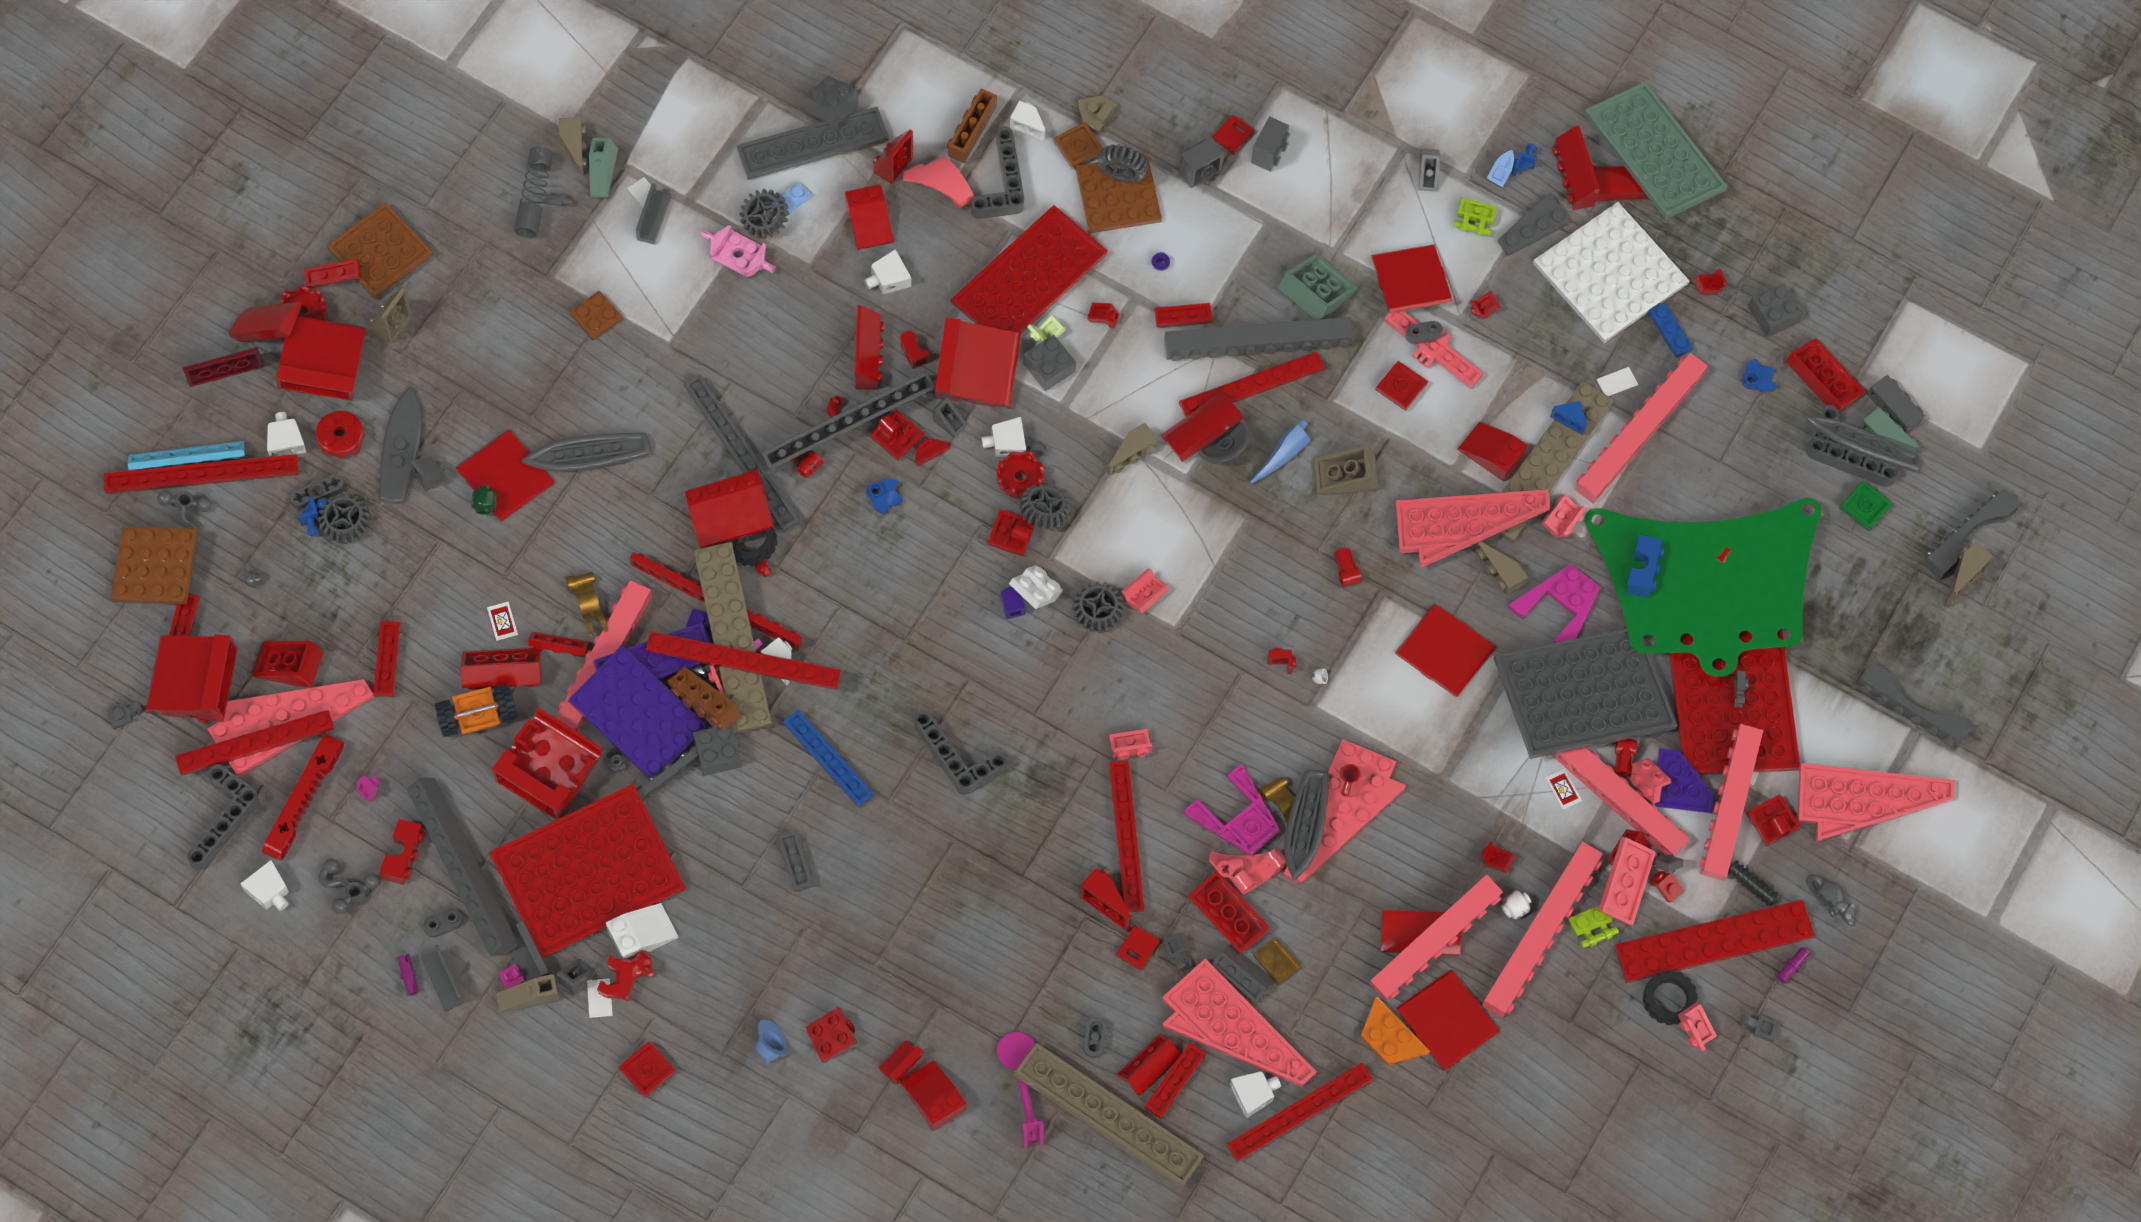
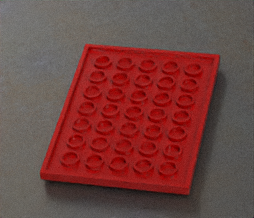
M1780 629L1777 635L1779 639L1784 640L1783 631ZM1742 631L1739 634V639L1742 642H1749L1752 639V634L1749 631ZM1687 633L1681 635L1680 641L1682 644L1690 645L1693 643L1692 635ZM1785 647L1744 650L1738 656L1737 667L1733 673L1722 677L1712 676L1703 671L1699 659L1692 653H1669L1680 749L1686 761L1694 768L1698 775L1722 774L1724 766L1728 765L1729 759L1726 758L1728 749L1734 743L1731 740L1733 730L1737 729L1740 724L1763 730L1753 772L1799 770L1800 758ZM1717 658L1712 662V666L1716 670H1722L1725 668L1726 663L1723 659ZM1737 671H1745V678H1748V689L1744 691L1745 703L1742 708L1734 707V677Z
M634 783L489 852L542 959L607 928L606 922L620 915L655 905L686 890Z

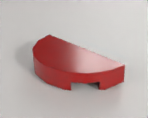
M934 438L924 440L918 445L915 461L917 466L948 451L950 445L944 440L941 441Z

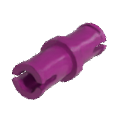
M1800 947L1791 959L1788 958L1786 965L1776 974V978L1783 984H1786L1795 972H1799L1800 966L1811 956V953L1806 948Z
M400 955L397 957L401 970L400 978L404 981L407 996L416 995L419 993L415 979L417 974L413 970L410 955Z

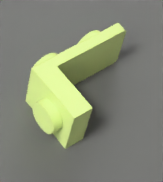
M1053 315L1040 328L1031 324L1027 326L1031 331L1029 333L1030 336L1040 342H1043L1052 335L1058 338L1066 330Z

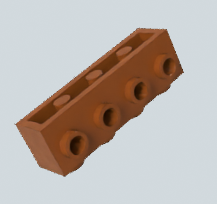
M981 88L978 94L973 97L969 110L965 111L961 124H958L956 127L955 135L948 141L946 147L948 149V157L965 164L997 107L996 94Z
M683 667L668 680L670 691L682 700L686 707L693 708L701 718L705 717L708 719L713 727H719L724 731L740 717L737 705L686 667Z

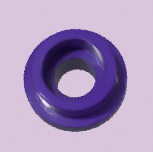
M1159 252L1152 257V266L1159 271L1166 270L1170 265V258L1165 253Z

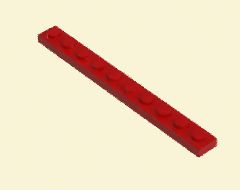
M297 454L104 473V491L108 494L299 475Z
M633 552L630 556L631 566L705 603L702 587L695 580H688L679 572L666 569L660 562L654 563L642 553L637 554ZM746 607L750 627L774 639L779 637L783 642L787 641L791 648L799 651L802 646V638L797 632L793 630L788 631L777 622L772 623L762 614H754Z
M650 631L646 646V652L834 690L838 688L841 675L840 669Z

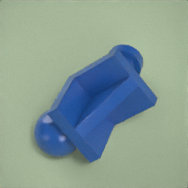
M1527 144L1525 148L1526 153L1519 152L1516 162L1514 160L1512 176H1516V173L1528 168L1534 169L1537 157L1532 156L1537 150L1534 144Z
M313 496L309 497L310 501L302 514L298 515L301 526H308L307 533L311 537L319 533V529L314 523L318 522L319 518L317 509L319 511L325 510L322 504H329L327 498L324 497L318 499L316 504Z

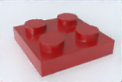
M1397 361L1376 386L1375 390L1406 411L1428 385V381L1400 361Z
M650 1041L618 1067L644 1098L676 1073L672 1065Z

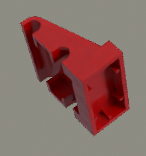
M298 316L290 337H285L276 377L277 388L353 401L366 327Z
M946 317L935 385L936 399L943 400L945 397H948L950 401L960 402V400H966L972 404L992 407L1002 405L1006 406L1007 409H1011L1021 334Z
M215 634L214 636H160L145 712L150 714L151 711H157L165 716L187 718V715H193L201 720L224 722L238 647L231 636Z
M537 707L534 718L531 721L527 720L515 736L512 748L504 751L491 770L496 783L557 820L568 813L569 806L599 760L603 749L598 744Z

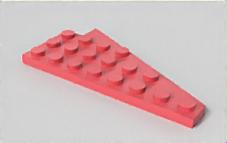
M1547 489L1396 500L1400 553L1419 552L1420 567H1425L1550 510L1549 491Z
M363 679L232 700L227 703L224 722L219 721L207 729L215 743L325 710L330 711L332 721H335L373 699L374 694ZM299 741L232 760L228 763L236 776L240 777Z
M1342 739L1328 771L1327 812L1318 851L1308 868L1296 880L1292 879L1288 867H1286L1283 877L1302 884L1405 790V784L1390 778L1397 761ZM1354 764L1360 770V778L1357 782L1352 783L1349 796L1344 797L1341 795L1344 781L1340 777V770L1344 765Z
M1801 763L1799 765L1797 821L1815 823L1816 841L1819 842L1952 801L1955 793V780Z
M1206 958L1162 997V1000L1174 1012L1162 1023L1165 1029L1300 1087H1303L1317 1073Z

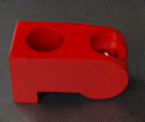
M912 331L903 332L900 336V345L912 369L929 363V353L927 349L921 351L917 344L916 334Z

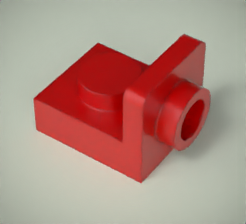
M1092 303L1087 319L1091 323H1107L1110 328H1115L1116 322L1119 319V312L1112 303Z

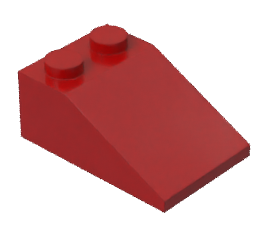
M911 129L894 138L891 143H887L881 156L878 155L873 161L874 174L890 184L897 179L913 159V131Z
M881 184L845 191V204L857 249L861 250L894 243Z
M1479 421L1457 450L1504 482L1524 457L1528 445L1510 433Z
M264 641L252 676L292 686H313L323 651L312 641Z
M1095 867L1081 885L1080 899L1128 932L1132 916L1110 875L1103 869L1099 870Z
M934 1060L900 1081V1084L932 1132L967 1109V1103L957 1088Z

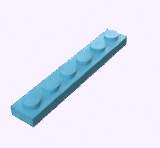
M244 441L131 454L128 456L127 464L129 470H141L151 467L161 468L168 465L180 466L184 463L198 464L208 460L220 461L225 458L238 459L241 456H245Z

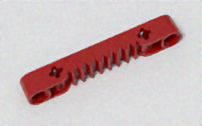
M328 734L323 735L262 848L263 854L279 861L285 858L296 837L295 828L299 827L297 821H302L301 814H306L304 807H310L308 800H314L312 794H317L316 787H321L319 780H324V776L333 770L343 751L344 741Z

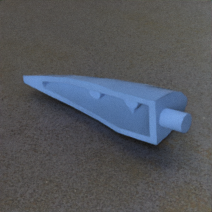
M1304 420L1299 424L1291 426L1280 438L1266 463L1249 483L1252 484L1279 469L1311 441L1304 431L1308 425Z

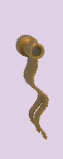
M593 572L577 576H566L568 590H574L589 636L593 635L590 614L598 618L604 632L608 631L604 615L599 607L595 589L592 583H595Z
M1281 776L1268 785L1264 784L1259 787L1258 792L1264 801L1271 799L1280 808L1285 821L1288 822L1295 797L1285 788L1288 786V783Z

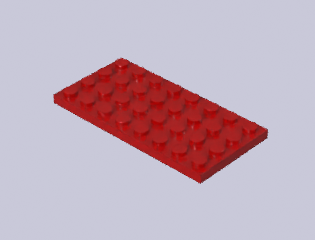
M1053 205L951 299V303L975 324L1022 334L1029 324L1032 325L1108 254V250Z

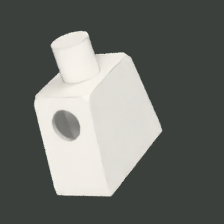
M896 250L871 265L872 276L864 279L868 289L878 286L882 294L911 287V276Z
M285 412L276 413V422L268 424L267 451L269 457L306 453V448L295 419H287Z
M1021 417L994 424L991 429L992 436L981 437L982 447H994L996 457H1007L1011 452L1022 453L1026 451Z
M271 860L240 883L245 893L265 909L275 905L281 911L289 904L284 898L289 891Z
M1263 1072L1236 1077L1230 1081V1087L1246 1119L1270 1104L1274 1099L1272 1091L1281 1087L1277 1076L1266 1080Z

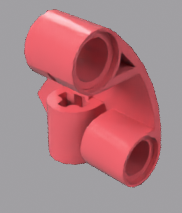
M942 156L926 165L918 164L904 171L903 181L932 187L949 196L957 208L966 206L974 198L968 183L946 156Z
M1274 848L1267 853L1251 856L1227 855L1213 851L1210 852L1209 862L1219 874L1225 878L1228 877L1243 895L1269 880L1287 865L1285 856L1278 848Z

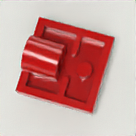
M897 409L891 415L883 417L878 424V428L870 434V438L897 461L924 437V433Z
M1000 509L987 545L1024 557L1035 526L1033 523L1028 524V520H1023V516Z
M1781 794L1748 810L1746 813L1766 846L1801 828Z
M839 1007L805 1027L823 1063L857 1044L854 1036V1025L845 1017L842 1009Z

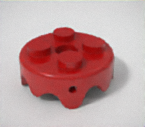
M299 286L294 291L285 290L283 292L280 304L301 302V309L306 308L308 312L304 315L298 314V316L325 320L327 308L318 289Z
M334 411L325 415L319 421L315 433L322 453L325 456L333 455L339 459H343L351 454L357 455L365 438L361 421L357 416L347 411ZM337 430H344L345 433L342 436L334 435Z
M1028 450L1022 453L1011 452L1004 460L998 462L997 483L1006 495L1021 499L1023 492L1027 488H1031L1032 485L1037 487L1040 484L1043 485V464L1035 458L1033 452ZM1023 473L1026 477L1023 480H1018L1015 478V475Z

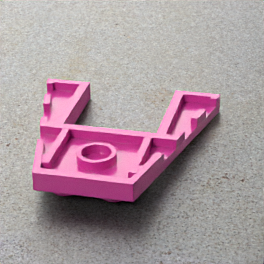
M1570 564L1508 605V609L1523 620L1547 593L1575 615L1570 623L1553 640V643L1577 638L1601 587Z
M1240 764L1227 775V779L1252 803L1225 826L1199 799L1187 807L1183 814L1251 856L1280 832V829L1269 809L1265 806L1260 793L1257 792L1252 779L1245 771L1244 765Z

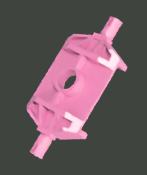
M730 225L716 234H712L705 229L702 230L703 232H701L700 236L709 240L711 244L710 258L745 277L753 276L762 269L771 273L775 271L776 266L765 260L766 244L760 245L733 231ZM736 251H741L743 256L735 257L733 254Z

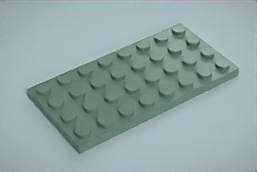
M1646 82L1585 109L1584 115L1665 219L1727 190L1726 183Z

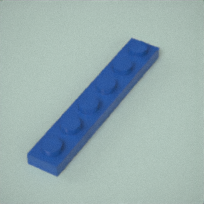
M799 710L783 721L784 726L858 808L874 796V793Z

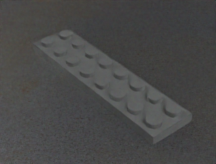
M877 106L849 114L836 127L822 121L737 145V150L748 180L889 141V137Z

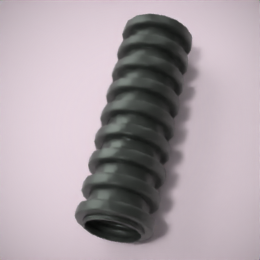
M1738 860L1729 867L1727 875L1731 874V878H1736V882H1741V886H1746V890H1751V894L1755 893L1756 897H1760L1762 902L1765 901L1767 906L1771 905L1777 898V891L1774 892L1772 887L1769 888V885L1764 884L1763 880L1760 881L1758 876L1755 877L1754 873H1750L1748 868L1745 869L1743 864L1740 865Z

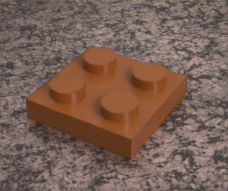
M1086 122L1053 139V142L1072 169L1099 156L1103 150V147Z
M600 290L569 311L571 317L593 341L623 320L622 315Z

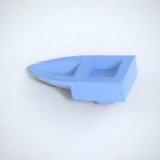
M1513 150L1502 154L1497 159L1487 179L1501 187L1505 185L1514 165Z

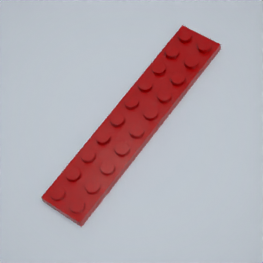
M1802 899L1615 944L1614 948L1625 982L1630 983L1651 978L1661 971L1668 972L1673 970L1676 972L1813 939L1815 934Z

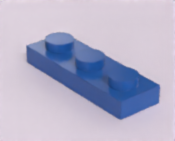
M1666 303L1649 310L1650 318L1676 358L1693 350V346Z

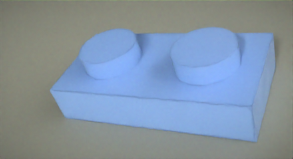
M798 182L780 197L786 200L785 203L789 206L786 210L791 213L810 199L811 194ZM771 202L770 205L775 206L776 203Z

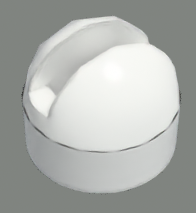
M1325 668L1317 669L1312 673L1315 676L1312 680L1316 684L1327 683L1328 673Z

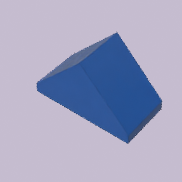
M1580 401L1553 407L1550 418L1581 435L1584 434L1587 422Z

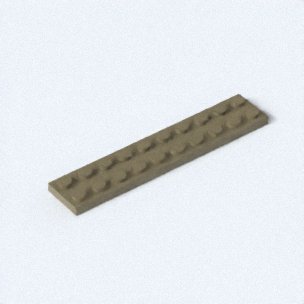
M1582 380L1566 404L1580 401L1587 422L1584 434L1581 435L1553 420L1501 493L1547 489L1550 492L1612 406L1614 400ZM1530 519L1497 534L1513 543Z
M732 542L694 550L714 644L756 652ZM719 667L725 696L737 705L740 717L732 723L734 734L771 726L772 722L761 675Z
M1038 1043L1034 1045L1014 1073L1015 1077L1180 1188L1184 1187L1205 1156Z

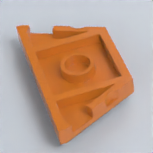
M1378 996L1374 999L1361 1034L1362 1040L1387 1066L1401 1061H1410L1420 1056H1428L1431 1051Z

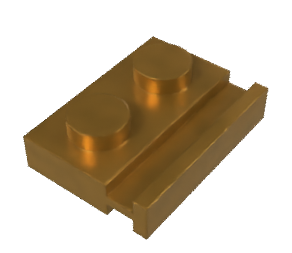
M1276 937L1253 954V957L1278 986L1297 970L1301 969V965Z

